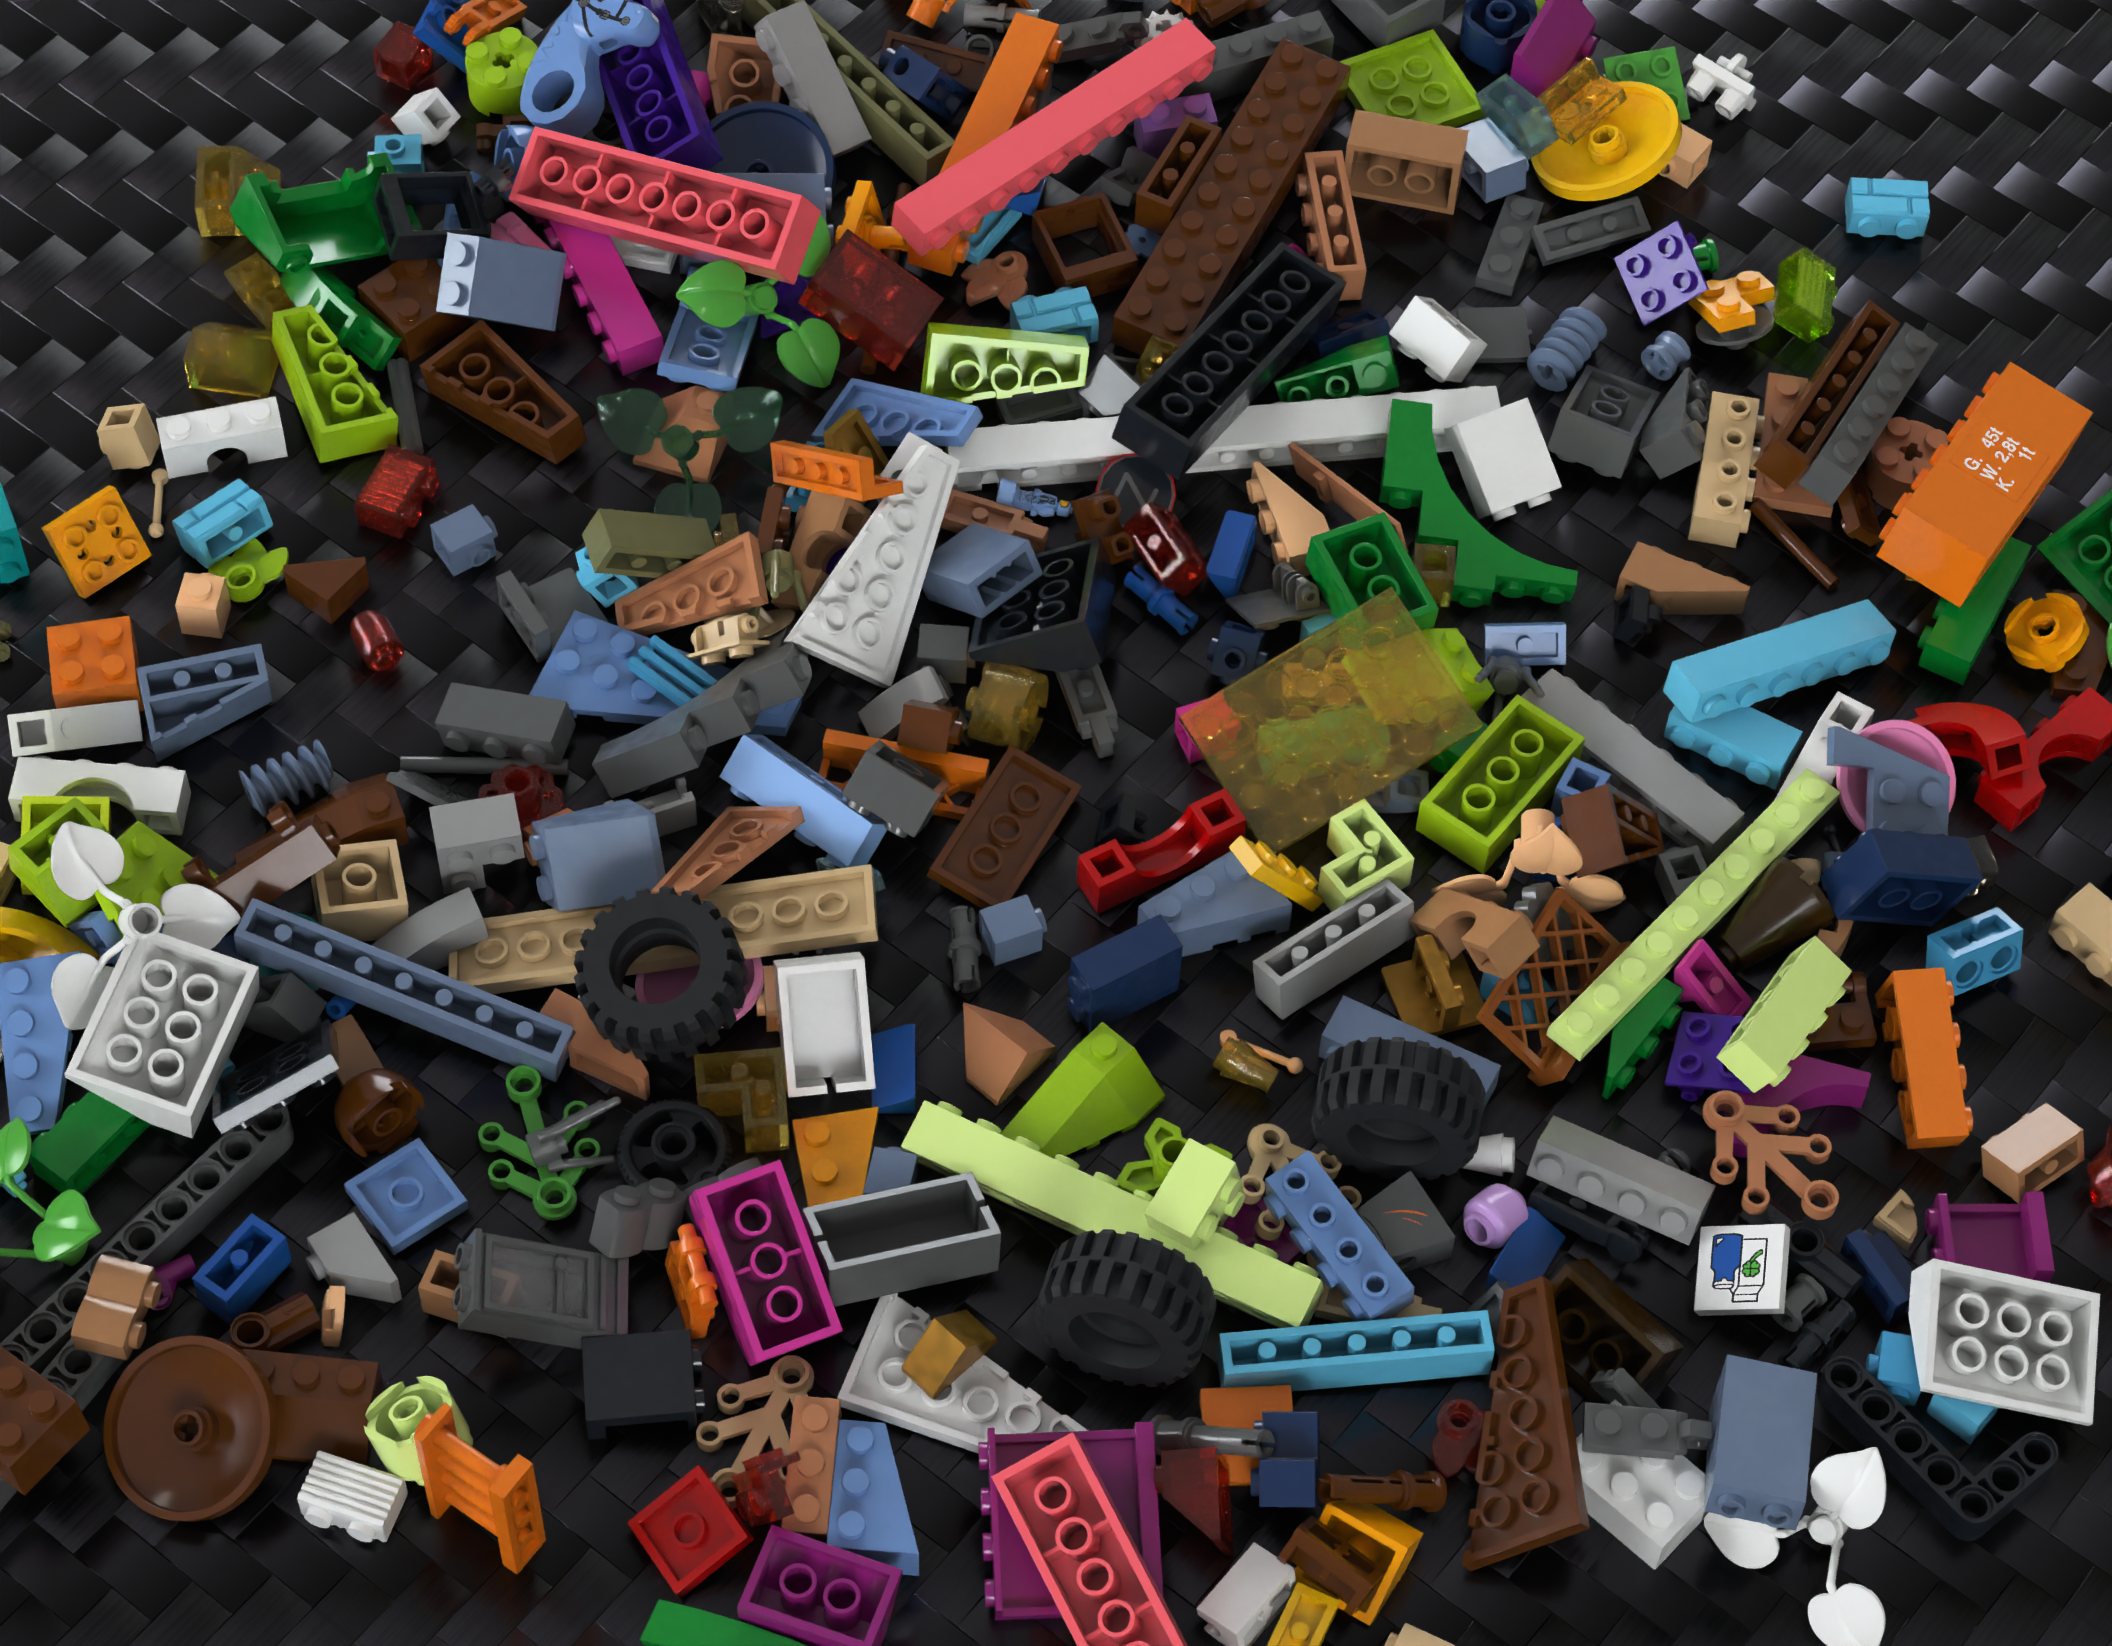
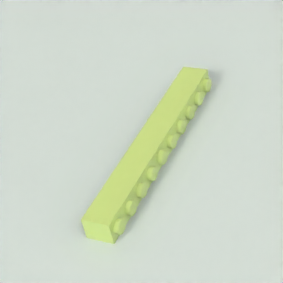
M924 1100L901 1145V1148L908 1153L918 1154L919 1164L947 1177L972 1172L982 1193L1076 1236L1086 1231L1093 1230L1095 1233H1099L1103 1229H1111L1120 1234H1125L1128 1231L1137 1233L1139 1237L1147 1240L1153 1238L1161 1241L1164 1247L1170 1250L1175 1248L1185 1255V1260L1189 1263L1195 1262L1201 1268L1203 1276L1208 1277L1217 1300L1278 1328L1308 1326L1325 1291L1322 1280L1317 1278L1319 1273L1313 1268L1300 1262H1295L1293 1267L1277 1260L1279 1255L1273 1250L1260 1244H1254L1253 1248L1237 1242L1238 1236L1220 1226H1217L1214 1234L1207 1242L1202 1240L1196 1251L1149 1227L1144 1213L1154 1198L1152 1195L1137 1189L1131 1194L1118 1188L1119 1182L1104 1173L1095 1172L1094 1176L1078 1170L1080 1165L1064 1155L1056 1154L1054 1158L1040 1153V1146L1024 1137L1017 1136L1014 1141L1001 1135L1002 1130L989 1121L979 1118L974 1123L961 1117L963 1112L949 1103L939 1101L936 1106Z

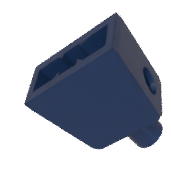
M904 45L899 46L897 51L891 47L887 48L879 58V66L884 69L882 74L902 92L949 123L953 121L971 94L969 89L946 72ZM935 83L933 91L928 93L933 84Z

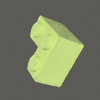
M1365 798L1330 818L1327 846L1336 855L1337 859L1321 867L1317 892L1324 899V903L1331 912L1385 878H1388L1400 890L1410 885L1415 858Z
M1189 1138L1144 1213L1149 1227L1196 1251L1202 1240L1207 1242L1212 1237L1217 1225L1222 1227L1227 1217H1235L1242 1207L1245 1194L1242 1193L1244 1188L1236 1162Z

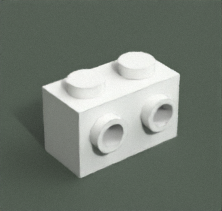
M1416 295L1389 332L1399 342L1397 348L1403 354L1414 360L1420 359L1427 365L1425 372L1441 383L1445 381L1461 383L1488 345L1434 299Z

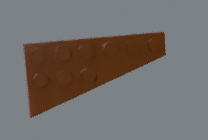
M1544 1276L1504 1290L1496 1339V1343L1500 1345L1497 1371H1491L1489 1388L1494 1390L1491 1411H1485L1475 1480L1479 1483L1476 1509H1470L1468 1526L1473 1529L1469 1550H1464L1462 1566L1470 1571L1590 1529L1552 1282Z

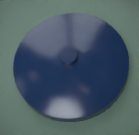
M759 101L730 108L710 121L724 159L706 171L714 173H824L825 187H831L833 197L836 185V164L832 149L819 126L803 112L785 104Z

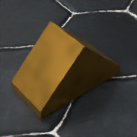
M967 1310L935 1317L902 1365V1371L934 1400L998 1343V1338Z

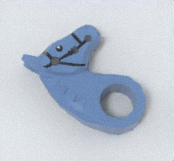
M573 0L555 21L529 65L520 96L522 113L536 127L583 138L597 125L605 108L604 91L599 71V57L602 54H607L627 45L637 47L652 46L660 34L659 19L647 7L633 0ZM572 92L568 101L553 111L558 100L565 94Z

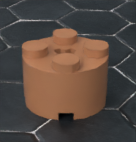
M1903 417L1891 418L1870 450L1864 468L1867 485L1873 492L1872 498L1883 507L1893 510L1905 492L1913 494L1915 491L1910 489L1913 481L1923 467L1925 469L1932 468L1928 462L1941 443L1949 445V441L1946 440L1948 435L1940 429H1935L1919 421L1907 420Z

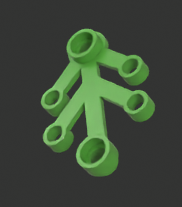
M517 1066L508 1073L506 1088L510 1099L520 1104L527 1134L545 1128L537 1098L542 1092L541 1077L539 1072L531 1066ZM521 1086H530L532 1088L527 1092L517 1091ZM582 1101L570 1102L564 1109L563 1119L588 1105ZM591 1119L564 1132L563 1136L566 1144L569 1143L576 1131L586 1129ZM488 1122L480 1127L478 1138L483 1150L487 1152L502 1150L536 1168L527 1142L505 1132L503 1127L496 1122ZM490 1133L499 1135L498 1139L494 1141H488L484 1138ZM583 1138L574 1146L575 1156L573 1158L584 1157L580 1153L585 1149L594 1150L595 1153L592 1156H601L600 1145L593 1138ZM499 1159L490 1164L488 1176L490 1184L494 1188L504 1190L511 1187L532 1198L534 1209L541 1217L547 1220H561L569 1216L577 1205L575 1185L587 1168L595 1166L564 1169L558 1177L557 1172L550 1174L547 1165L537 1168L540 1181L514 1170V1166L510 1161ZM501 1170L509 1172V1175L505 1178L499 1179L494 1176L495 1173ZM553 1197H559L563 1200L558 1204L547 1203Z

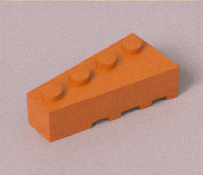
M1944 967L1893 971L1875 993L1877 1008H1886L1885 1022L1881 1026L1884 1041H1893L1894 1043L1890 1069L1895 1082L1902 1083L1903 1090L1898 1092L1897 1101L1907 1148L1959 1146L1973 1129V1115L1970 1106H1965L1963 1090L1966 1089L1967 1075L1965 1066L1958 1063L1956 1048L1960 1046L1961 1035L1958 1023L1952 1022L1950 1007L1954 1004L1953 984L1951 981H1946Z

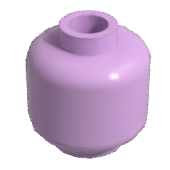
M1496 1183L1487 1186L1471 1198L1464 1207L1463 1225L1465 1232L1477 1245L1491 1249L1504 1247L1512 1233L1528 1219V1209L1524 1197L1507 1185Z

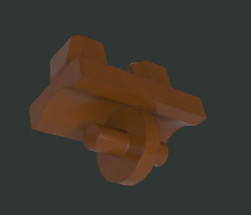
M1109 488L1071 501L1080 528L1079 532L1074 533L1076 541L1100 537L1112 565L1132 557L1130 552L1134 550L1131 536L1123 532L1118 517L1122 509L1118 497L1111 495Z

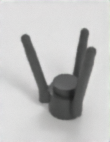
M1504 655L1498 658L1489 656L1487 664L1475 677V682L1481 683L1490 674V684L1495 690L1492 722L1503 710L1505 695L1518 691L1522 681L1527 683L1538 698L1545 696L1541 686L1532 676L1531 668L1529 666L1522 667L1519 660L1513 656Z
M616 1096L607 1101L599 1100L549 1127L526 1134V1142L536 1168L547 1165L551 1174L562 1169L616 1163L617 1158L614 1155L562 1159L561 1155L569 1152L563 1136L564 1132L619 1105L621 1102L620 1097Z

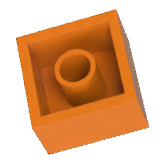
M130 615L46 627L52 694L56 709L138 700L139 711H144L137 668H139L137 642Z

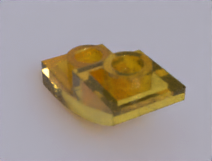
M258 253L251 255L224 271L225 277L243 302L271 333L273 312L296 307L283 289L278 272Z

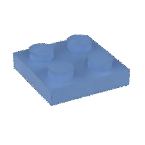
M419 1137L344 1183L346 1193L393 1255H396L469 1209L467 1199Z

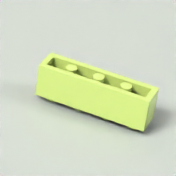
M1816 936L1812 937L1789 954L1717 1055V1058L1753 1093L1768 1083L1772 1087L1777 1086L1792 1069L1788 1065L1789 1061L1796 1059L1808 1047L1810 1041L1806 1038L1807 1035L1815 1032L1828 1018V1015L1824 1012L1825 1009L1833 1006L1846 992L1842 985L1852 970Z

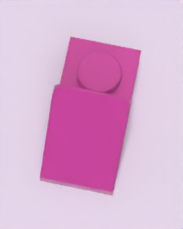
M1704 939L1697 940L1674 969V984L1683 989L1680 1003L1695 1001L1704 1013L1742 1016L1753 1003Z

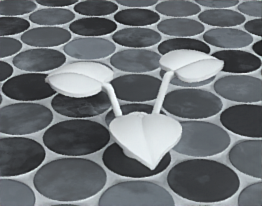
M71 821L61 825L52 844L51 870L54 880L61 891L75 900H86L98 889L103 896L120 905L123 910L119 915L118 924L124 934V937L106 951L99 961L86 953L73 954L63 959L53 973L51 982L52 996L62 1022L67 1029L78 1030L87 1027L113 972L114 967L105 965L123 948L131 945L134 939L150 938L160 931L162 924H164L163 934L211 950L240 922L241 917L232 905L217 893L203 886L189 883L173 886L164 892L160 902L163 915L153 904H132L129 899H124L105 886V884L116 881L124 867V854L119 843L109 833L101 829L80 825Z
M1877 1447L1857 1452L1836 1454L1826 1458L1816 1466L1811 1475L1810 1485L1812 1496L1818 1507L1811 1516L1805 1515L1802 1517L1796 1531L1786 1528L1777 1529L1767 1524L1739 1518H1727L1720 1514L1708 1512L1704 1518L1705 1529L1725 1557L1741 1567L1756 1569L1770 1564L1775 1560L1780 1550L1778 1538H1786L1804 1528L1809 1530L1812 1538L1818 1543L1831 1545L1832 1549L1826 1581L1828 1593L1818 1594L1810 1600L1808 1604L1810 1625L1817 1637L1827 1646H1880L1885 1631L1886 1617L1879 1598L1872 1590L1860 1584H1844L1838 1590L1835 1584L1840 1549L1844 1545L1841 1539L1849 1527L1864 1529L1871 1526L1880 1517L1885 1506L1886 1474Z

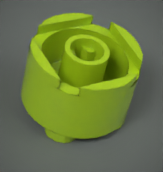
M514 27L504 28L500 32L485 35L466 47L465 67L469 97L473 106L482 114L490 116V112L502 114V119L503 115H524L521 111L520 96L525 75L538 47L531 39L522 35L519 29Z

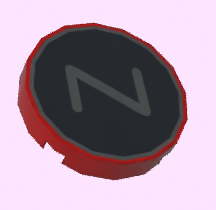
M1136 453L1123 454L1109 462L1099 475L1095 489L1096 493L1109 488L1111 495L1118 497L1122 509L1118 517L1123 532L1130 534L1147 532L1160 526L1172 511L1176 498L1175 484L1172 476Z

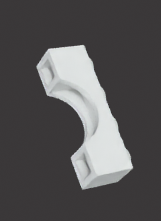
M18 756L8 800L14 820L21 822L22 796L110 797V801L126 807L132 812L137 821L139 820L156 833L182 835L191 790L186 770H178L169 766L151 768L139 767L130 763H118L117 765L94 763L86 759L67 761L56 760L47 756H35L33 758Z

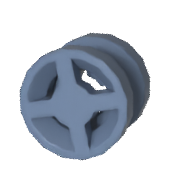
M1663 331L1655 339V344L1649 345L1641 353V361L1645 369L1653 377L1662 381L1669 380L1676 373L1677 367L1683 366L1691 357L1690 348L1686 341L1672 331Z

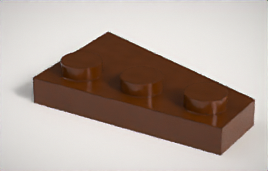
M2053 589L2052 593L2067 595L2079 604L2090 628V633L2081 650L2072 659L2067 661L2061 670L2050 673L2051 697L2067 699L2073 694L2078 697L2089 687L2096 691L2108 662L2106 637L2109 626L2089 606L2086 599L2076 591ZM2052 625L2050 626V633L2053 631L2054 626Z

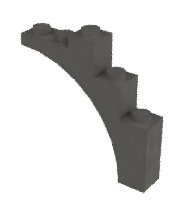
M793 610L795 612V619L790 625L764 639L770 641V645L756 648L754 656L747 657L717 683L663 717L601 745L592 765L611 799L698 768L708 747L751 732L761 711L804 696L812 677L811 665L807 659L809 654L797 649L794 642L789 644L783 642L799 620L795 610Z

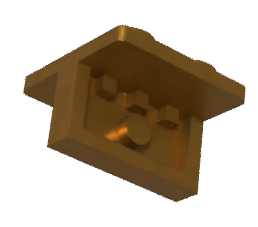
M1432 933L1416 938L1412 960L1389 965L1381 969V978L1400 1021L1434 1036L1482 1024L1476 1016L1484 1002L1463 953L1461 952L1454 960H1450L1443 947L1438 948Z

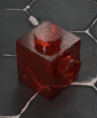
M397 20L373 49L376 75L409 90L419 76L430 69L434 55L430 46L412 34L416 27H411Z

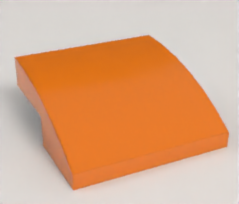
M1291 1385L1201 1388V1420L1208 1426L1254 1429V1421L1262 1420L1263 1411H1293ZM1204 1452L1205 1487L1251 1485V1468L1259 1467L1260 1459Z

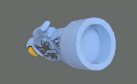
M1004 478L1000 480L996 497L997 503L1030 511V516L1051 517L1054 516L1055 512L1058 516L1068 517L1069 514H1072L1073 507H1071V503L1068 501L1060 500L1058 503L1056 496L1044 493L1040 489L1035 488L1034 492L1024 491L1016 486L1017 481Z

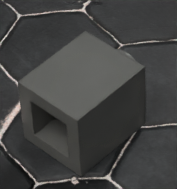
M920 624L917 671L922 669L924 665L926 667L931 666L934 667L937 675L942 674L948 683L966 684L967 668H975L976 660H972L968 654L970 646L969 627Z

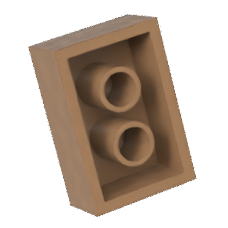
M1355 109L1345 156L1351 196L1454 215L1462 179L1469 130Z

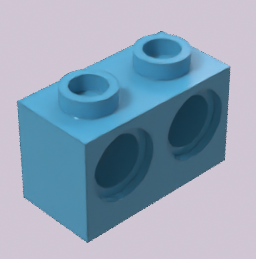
M1995 907L1928 935L1925 969L1944 967L1946 981H1951L1953 984L1954 996L1962 994L2020 969L2024 929L2000 908Z

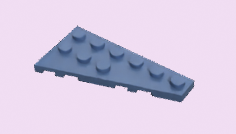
M574 610L529 694L567 701L573 718L576 719L577 714L602 716L604 721L647 725L679 707L627 668V660L632 656L636 657L638 650L643 645L647 646L649 644L650 638ZM674 648L682 655L690 654L688 652ZM689 659L718 681L733 670L722 665L702 666L701 660ZM648 661L644 663L691 699L695 697L679 684L676 685L669 680L663 672ZM802 697L761 711L752 731L748 733L786 736L801 706Z

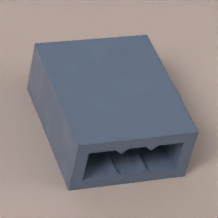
M972 523L933 551L922 588L927 600L983 619L1040 577L1043 572L1029 540Z

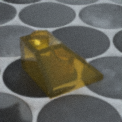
M206 322L193 327L183 358L190 388L261 398L268 397L279 361L272 343V330L216 322Z

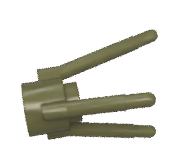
M781 549L767 551L761 560L766 588L770 591L771 597L777 598L779 593L785 592L790 586H793L803 614L808 607V602L802 586L801 572L794 570L793 556ZM761 606L750 609L749 614L757 620Z

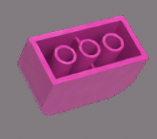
M781 1160L695 1190L689 1196L692 1216L698 1235L704 1240L709 1266L715 1275L718 1290L737 1342L750 1366L829 1338L843 1331Z

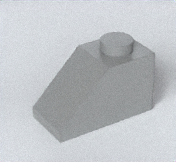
M354 1212L307 1237L311 1255L305 1257L312 1274L318 1281L325 1278L329 1286H345V1294L389 1303H396L402 1300L398 1278Z

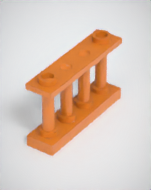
M443 1403L435 1414L429 1413L420 1421L414 1437L430 1513L436 1519H439L448 1507L452 1505L498 1538L503 1565L518 1575L546 1541L533 1463L517 1454L509 1465H498L457 1436L452 1408Z

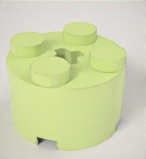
M432 1376L416 1377L419 1383L405 1387L402 1381L392 1385L374 1399L365 1414L368 1424L367 1427L364 1426V1431L387 1472L405 1478V1481H415L420 1486L425 1485L414 1437L418 1424L427 1414H435L443 1403L449 1405L452 1408L457 1436L469 1445H473L469 1426L449 1389L442 1380Z

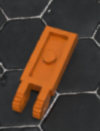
M471 0L463 4L460 10L456 11V13L454 12L444 24L443 30L449 35H453L459 32L464 24H466L469 30L465 34L462 44L467 47L468 44L477 41L481 37L499 32L524 17L528 8L519 0Z

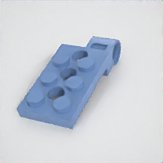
M690 266L687 278L699 268ZM680 301L659 360L657 375L665 376L677 383L690 382L706 386L708 389L716 392L729 391L735 393L756 331L759 315L747 316L744 314L742 319L735 325L719 328L702 321L687 305Z

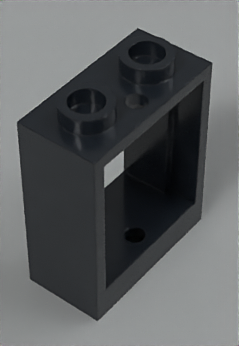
M470 171L380 174L372 201L390 261L444 259L447 232L491 238V224L488 218H484L481 208V191L475 187ZM454 204L462 229L413 231L405 205Z

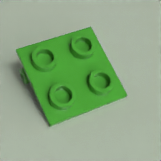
M1675 46L1602 59L1605 74L1600 75L1601 85L1621 81L1650 84L1664 91L1673 100L1681 121L1691 119Z

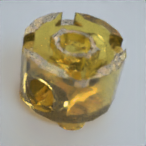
M986 662L979 688L973 686L967 696L966 710L972 712L967 737L1004 749H1008L1011 744L1023 752L1028 751L1043 721V718L1037 717L1039 706L1046 708L1049 690L1047 676L1019 666Z

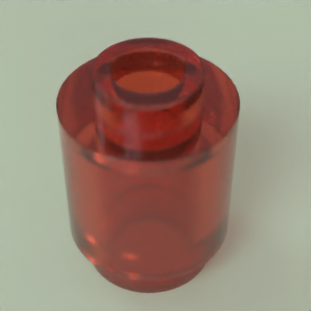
M367 610L358 614L351 622V639L368 668L381 671L395 667L404 654V646L387 617L375 610Z

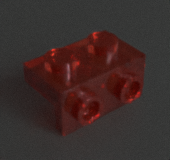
M780 1447L742 1462L745 1471L732 1476L738 1492L735 1495L737 1509L745 1521L749 1520L751 1528L794 1514L778 1469L801 1460L798 1451L784 1455Z

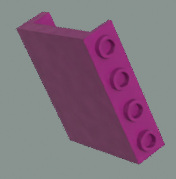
M1153 1421L1135 1422L1133 1429L1071 1431L1083 1442L1163 1596ZM988 1428L987 1442H978L979 1470H988L989 1487L980 1488L981 1516L990 1515L991 1533H982L983 1561H992L993 1579H984L985 1607H994L995 1620L1063 1618L991 1476L1071 1432L995 1434V1428Z

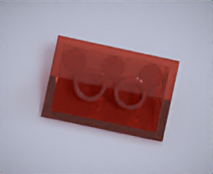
M847 229L811 279L798 303L874 356L878 361L895 371L917 343L944 298Z

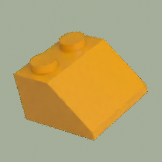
M1326 1504L1319 1521L1386 1571L1359 1611L1352 1615L1371 1626L1405 1573L1424 1533L1373 1504ZM1296 1566L1294 1571L1297 1582L1340 1600ZM1340 1600L1339 1608L1344 1611L1347 1604Z

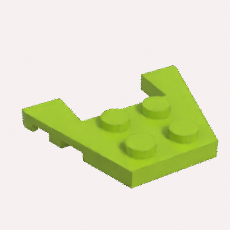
M138 820L116 839L124 854V867L119 878L110 884H105V886L124 899H129L132 904H153L163 915L160 904L162 895L173 886L188 884L182 876L181 870L184 869L183 865L193 859V857ZM209 869L210 874L213 878L219 876ZM97 889L94 895L108 921L115 920L119 927L118 918L123 910L122 907L103 896Z

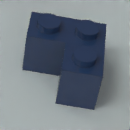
M1263 1411L1262 1420L1254 1421V1429H1267L1272 1432L1275 1443L1259 1442V1446L1272 1447L1274 1451L1268 1459L1259 1460V1467L1251 1468V1496H1259V1507H1316L1320 1504L1316 1493L1317 1481L1320 1478V1411Z

